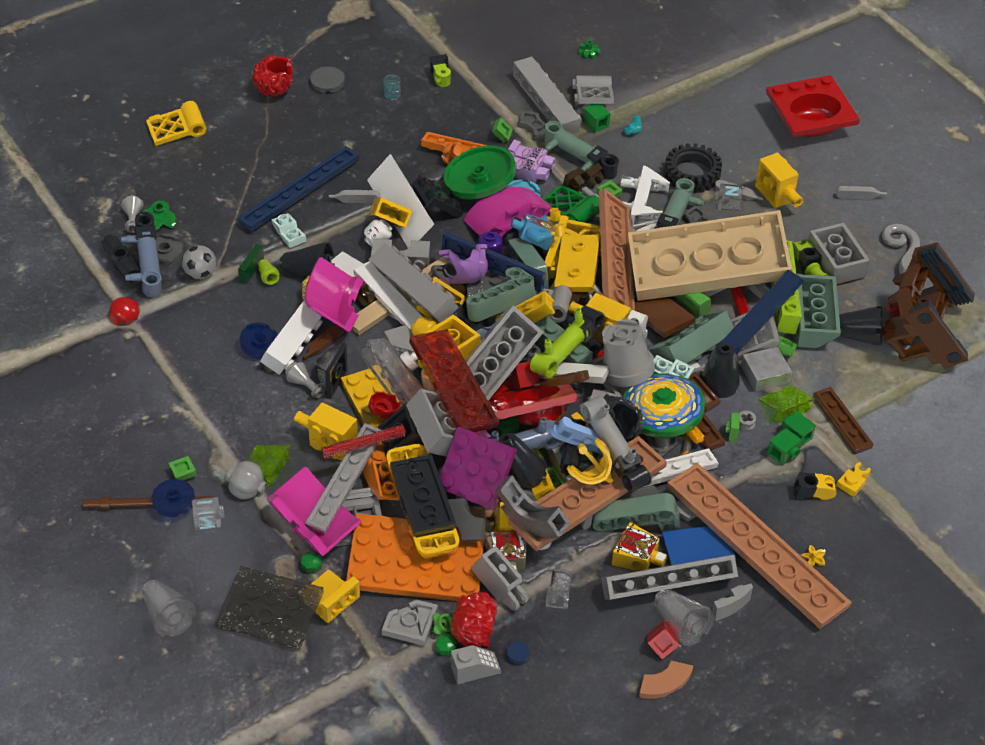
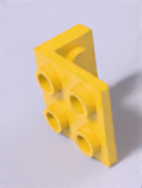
M327 570L306 587L301 594L299 593L298 599L329 623L360 597V584L355 577H351L348 581H343L331 570Z

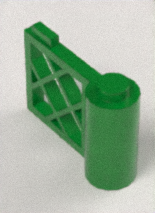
M562 184L542 198L546 202H556V204L550 205L552 208H570L565 213L560 211L561 215L568 216L569 220L586 223L600 212L599 197L596 195L587 197ZM560 192H564V193L568 194V195H560V196H557ZM571 200H580L579 202H571ZM558 201H569V203L558 204Z

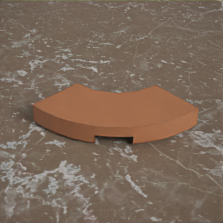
M671 661L668 668L661 673L654 675L644 674L639 698L658 699L667 697L668 694L680 690L690 679L693 665Z

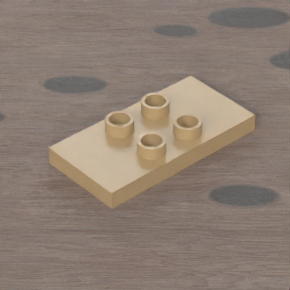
M780 210L628 232L637 301L778 281L788 270L792 272Z

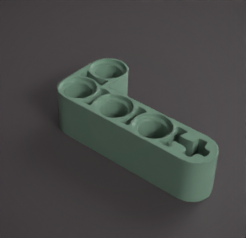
M521 238L507 240L506 247L510 258L545 272L544 288L549 289L546 263L532 244Z
M518 267L507 269L505 271L506 282L466 299L468 319L474 322L482 321L505 311L513 305L517 306L534 297L533 276Z
M668 493L616 500L593 514V528L600 532L625 529L631 522L637 526L659 524L662 532L680 530L679 509L674 496Z

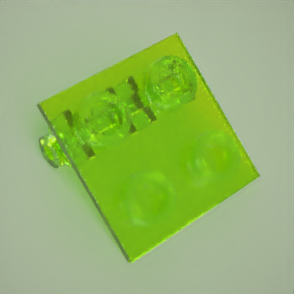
M789 385L779 391L770 392L758 400L776 411V414H774L776 421L783 422L787 416H791L797 411L801 414L810 411V408L813 407L811 401H814L815 398L793 385Z
M257 445L247 461H252L260 466L267 485L275 483L278 475L289 460L290 452L288 449L290 445Z

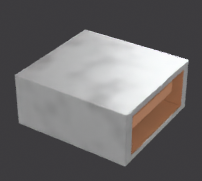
M778 346L742 356L741 368L755 392L790 383L792 371Z

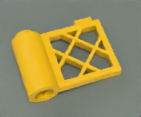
M187 101L178 110L160 116L157 114L146 120L155 146L188 135L200 137L207 130L198 105L194 101ZM179 116L176 122L170 121L171 118ZM161 123L159 127L152 126L153 124ZM170 125L172 127L170 130L164 129L165 126ZM177 127L184 129L180 132H174ZM160 133L166 134L164 137L157 139Z

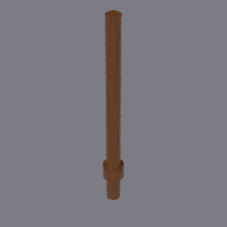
M214 496L124 499L101 497V499L83 500L84 508H101V510H110L111 507L214 505Z

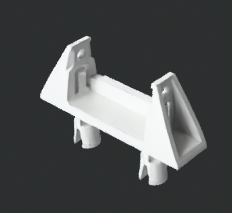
M643 166L641 177L634 179L633 177L623 175L620 187L637 189L635 200L632 203L624 202L630 207V226L632 228L657 222L663 212L646 206L650 191L669 192L670 182L647 166Z

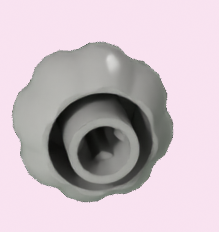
M242 461L236 467L231 466L226 477L231 494L242 500L253 498L258 493L262 494L267 485V482L264 481L262 468L252 461Z

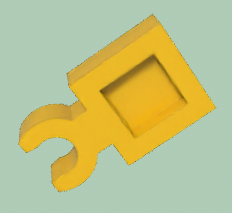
M856 463L854 472L848 469L837 481L836 487L854 497L865 485L871 468L861 471L862 463Z

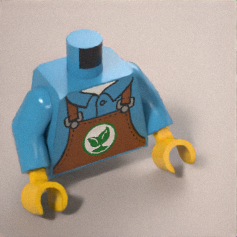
M558 208L550 209V216L544 215L540 218L527 213L523 219L514 216L510 223V227L518 230L521 239L547 251L554 237H561L565 233V225L563 223L553 226V223L550 222H558L560 220L561 212Z

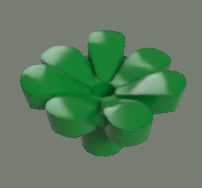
M587 40L586 44L581 43L579 46L578 54L583 55V58L590 56L591 59H596V54H600L598 45L593 44L592 40Z

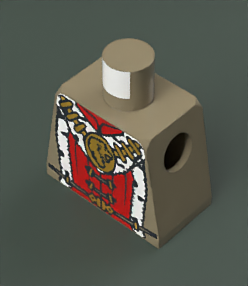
M515 530L485 533L486 552L497 546L517 572L525 570L526 541Z

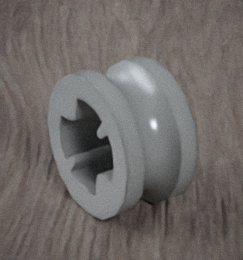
M751 411L740 412L739 428L743 431L754 429L756 422L755 414Z

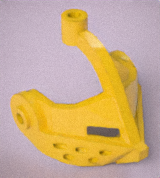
M598 438L595 439L594 444L603 452L600 462L587 451L585 444H579L577 447L579 453L585 454L596 467L587 472H581L571 465L567 467L568 473L579 482L585 484H597L606 481L612 483V460L606 444Z

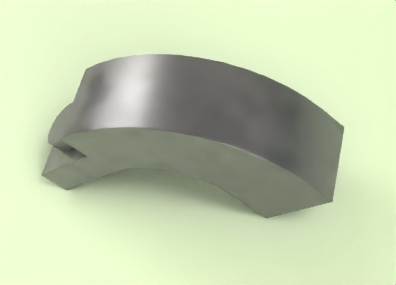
M513 475L506 476L495 489V492L504 503L501 507L504 513L518 526L534 535L543 538H559L570 525L569 520L559 506L543 507L532 501L524 493Z

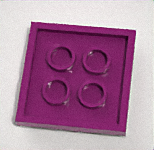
M458 426L440 475L444 490L488 509L496 510L500 497L495 492V489L508 476L517 449Z

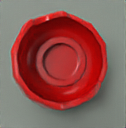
M120 297L111 303L108 316L110 321L117 326L122 322L129 325L138 319L140 307L134 299Z
M376 392L371 395L368 407L371 414L377 419L386 420L401 407L402 403L401 401L397 402L396 395L394 394L389 395L385 392Z

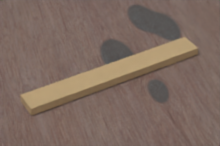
M442 256L424 268L421 274L426 272L430 276L433 265H445L450 260H446ZM396 287V289L408 302L413 300L399 287ZM377 299L357 313L359 316L352 330L361 335L391 315V313Z

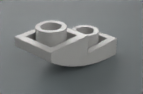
M752 583L738 585L731 589L729 598L723 597L714 601L712 609L714 620L726 618L743 608L751 599Z

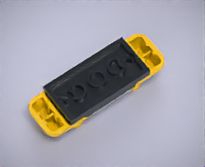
M420 444L391 449L386 455L387 464L417 551L423 558L450 554L458 547L459 536L456 531V521L432 454H429L424 446Z

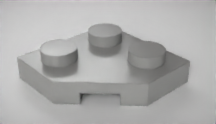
M415 600L403 609H394L388 612L382 628V635L425 646L434 623L432 616L438 612V605Z

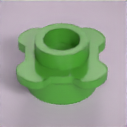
M435 613L432 616L434 620V633L436 635L443 633L452 634V627L450 626L452 617L449 614L440 615Z

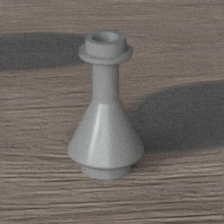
M134 195L127 196L121 202V208L129 217V221L125 223V229L129 233H136L135 216L140 213L144 206L142 200Z
M294 362L287 367L285 374L289 383L305 385L312 391L311 396L313 398H321L325 394L324 385L322 383L316 384L310 379L304 363Z

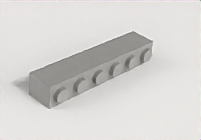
M533 57L515 61L513 63V76L548 122H560L563 129L571 134L580 132V124L582 123L580 115L574 111L572 105L567 102L563 93H560L555 83L549 79L548 74L542 70L540 64Z
M384 243L369 258V261L383 275L438 320V322L444 321L459 308L454 303L456 298L449 291L444 293L445 289L438 282L433 284V279L426 272L421 274L422 270L415 263L411 265L412 262L404 254L400 256L401 253L396 247L392 246L390 248Z
M726 555L601 577L604 598L611 600L738 577L735 556Z

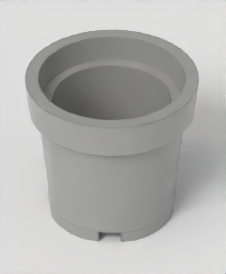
M628 319L618 320V324L613 326L611 324L607 325L602 332L604 346L602 365L609 367V373L605 380L619 387H631L648 380L655 371V363L651 352L647 348L642 327L636 321Z

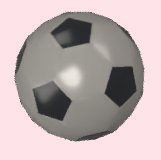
M203 245L190 247L182 258V267L185 273L194 279L209 277L217 265L213 251Z

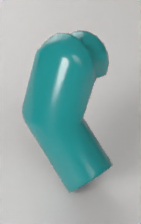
M634 116L632 118V123L624 128L626 135H634L641 132V117Z

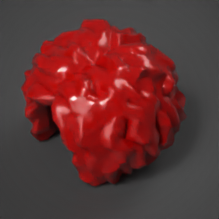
M275 55L266 56L265 59L263 58L258 64H255L252 76L253 84L265 96L276 98L283 95L291 87L293 67L290 58H284V56L277 57Z
M485 592L472 593L468 596L462 595L458 598L450 626L452 627V635L464 647L474 645L480 648H488L490 646L489 635L492 634V626L497 614V604L494 598H491Z

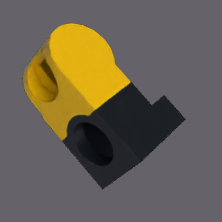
M799 472L794 482L795 500H804L805 497H815L822 500L834 498L836 496L834 478L829 475Z

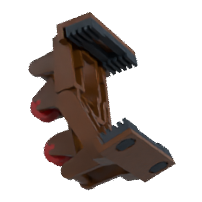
M938 242L916 247L906 272L898 274L893 278V283L898 285L900 290L888 297L889 302L885 308L893 318L885 321L882 335L885 341L890 343L899 354L901 361L904 362L926 355L932 364H941L945 370L968 361L967 350L942 320L947 305L951 308L954 305L958 306V304L960 306L965 303L969 304V302L973 303L975 293ZM928 277L934 286L923 290ZM915 336H920L921 342L906 350L902 345H911V341Z

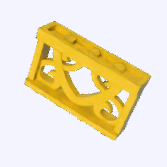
M561 215L559 223L565 225L564 235H600V226L569 220L568 216ZM562 236L554 237L545 259L549 281L550 278H556ZM601 244L599 249V256H601Z

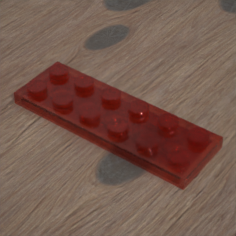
M448 329L410 336L409 343L456 429L459 426L473 432H479L498 427L500 421Z

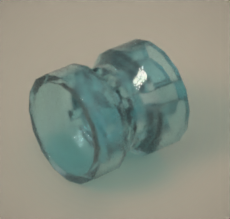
M388 75L384 78V96L387 99H397L401 96L400 77Z

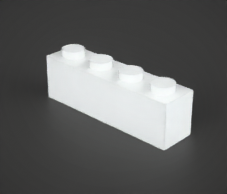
M304 300L269 346L260 362L280 375L284 369H287L294 362L292 357L294 355L298 357L304 349L301 346L303 342L307 344L314 335L311 331L313 329L315 331L318 330L323 322L320 320L322 316L307 307Z

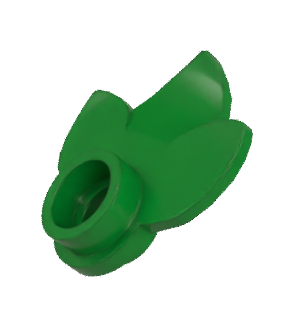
M156 201L150 208L142 211L153 215L156 231L163 225L170 229L175 227V214L169 211V205L165 201Z

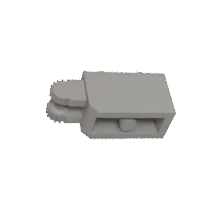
M497 546L481 555L471 567L472 571L498 602L503 600L510 610L515 611L519 608V603L525 604L529 600L528 595L520 586L522 583L521 575Z

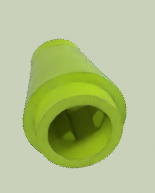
M265 259L259 261L258 268L262 281L268 285L277 283L280 275L278 269Z

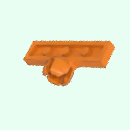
M426 132L421 140L422 147L442 151V159L446 164H449L456 156L469 149L487 146L431 132Z

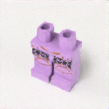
M513 140L508 149L514 156L517 166L514 178L530 180L535 184L538 179L547 181L549 169L553 170L555 167V157L547 156L546 149L525 147L521 145V141Z

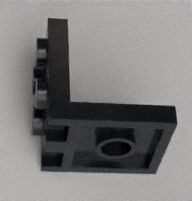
M419 175L410 185L427 213L435 206L458 218L464 213L460 208V202L453 197L447 186H441L436 180L431 181Z

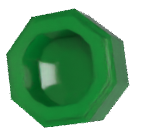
M317 552L305 553L301 557V569L306 573H317L322 569V556Z
M443 633L436 639L435 650L440 656H451V651L457 649V639L452 634Z

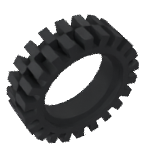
M687 143L684 148L681 144L678 148L674 147L666 156L665 178H667L668 182H672L671 186L673 187L676 186V182L679 179L686 178L694 183L693 193H697V189H699L700 193H703L705 189L709 191L711 186L714 188L716 181L720 180L722 169L720 156H717L716 151L712 152L710 147L705 150V145H701L698 148L696 143H694L693 147H690V143ZM685 161H696L706 165L709 171L703 175H688L681 172L677 165Z

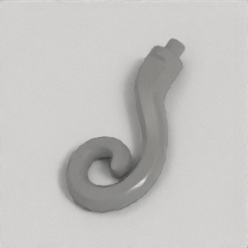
M891 224L885 227L882 232V239L887 245L902 247L907 243V238L910 241L909 249L899 261V273L902 274L906 272L913 258L914 249L920 247V238L912 228L906 225ZM894 233L901 234L899 239H894L890 235Z

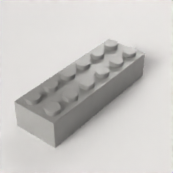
M514 305L503 312L438 392L452 396L465 425L471 423L543 334V331Z

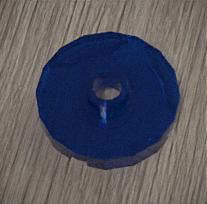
M250 323L241 331L239 344L247 355L261 359L278 334L265 323Z
M166 480L158 484L153 490V506L159 514L166 517H178V514H186L193 508L195 503L194 489L183 480Z

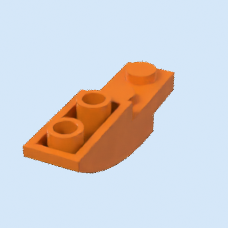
M380 441V444L378 443L364 467L363 474L371 491L379 500H399L387 464L383 442L381 443Z

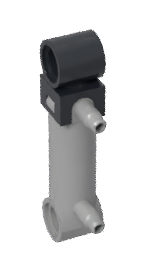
M598 396L580 404V412L583 419L592 425L599 439L606 444L614 462L612 467L618 477H622L626 490L632 493L650 485L651 476L644 465H641L643 461L636 449H631L609 414V405L602 396Z

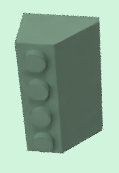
M797 274L804 280V283L798 288L802 318L797 329V347L818 348L839 337L841 334L836 277Z
M726 310L705 313L696 318V323L666 337L648 350L654 357L658 355L672 363L678 359L687 364L690 361L701 358L703 352L715 349L716 344L720 343L734 326Z

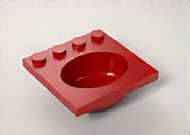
M831 75L766 88V94L793 137L823 136L835 129L859 125L860 118Z
M569 384L555 387L531 386L504 393L496 391L488 400L487 405L496 420L515 416L519 423L524 426H538L541 418L554 422L560 420L566 414L567 404L577 402L578 398L576 392Z

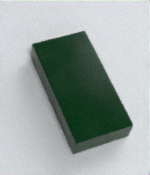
M256 244L238 268L240 283L247 284L258 269L259 261L264 259L263 246Z

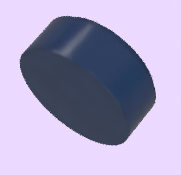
M518 641L508 646L507 659L512 664L522 665L528 661L530 649L525 643Z

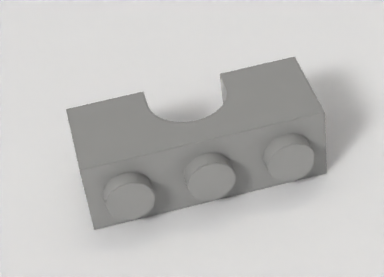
M373 239L371 256L384 243L391 248L392 240ZM411 241V245L407 250L400 251V256L404 254L412 262L411 265L415 263L423 270L429 266L430 241Z

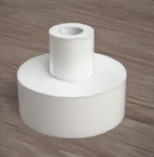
M417 350L412 354L405 351L400 355V358L410 370L414 371L419 366L416 360L421 355Z

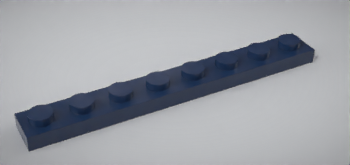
M347 146L238 217L239 224L250 232L254 231L357 162L359 154Z

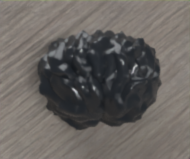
M606 394L603 398L609 405V414L626 442H630L641 433L644 424L642 410L638 409L628 399L625 400L622 397L618 398Z

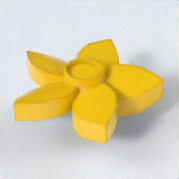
M810 545L809 553L800 555L803 559L808 560L812 567L815 563L818 566H825L823 557L826 550L819 549L816 551Z

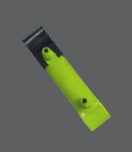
M588 306L575 309L574 316L568 321V328L553 343H551V339H546L544 344L545 351L534 355L530 363L531 371L548 379L552 378L556 374L559 364L581 342L587 343L594 336L593 330L598 331L602 327L605 319L604 313Z

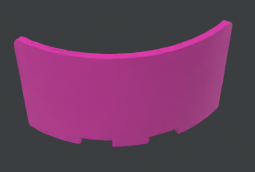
M506 187L478 201L467 213L464 221L479 236L490 231L498 233L502 238L506 232L512 229L510 223L514 216L523 219L527 213L540 218L544 215L548 216L552 207L531 189L525 187Z
M318 258L306 286L305 304L340 328L350 332L359 316L355 313V308L351 304L356 301L357 294L364 280L359 277L350 276L324 258Z
M303 467L266 500L283 519L295 525L293 530L303 540L306 539L314 551L324 556L356 528L361 521L342 506L325 535L307 528L305 523L325 491V487L307 467Z

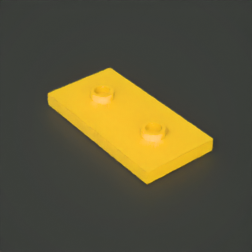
M600 235L562 236L554 289L557 286L564 285L571 292H594L601 242Z

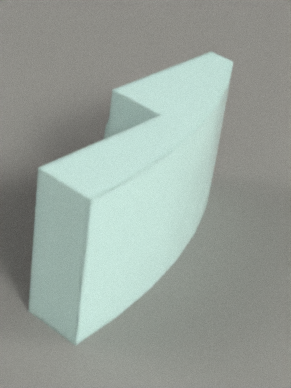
M282 214L271 220L276 231L289 248L307 242L306 235L297 227L296 220L289 214Z
M658 355L654 358L655 371L653 374L668 373L689 379L694 370V367L678 359L672 363Z

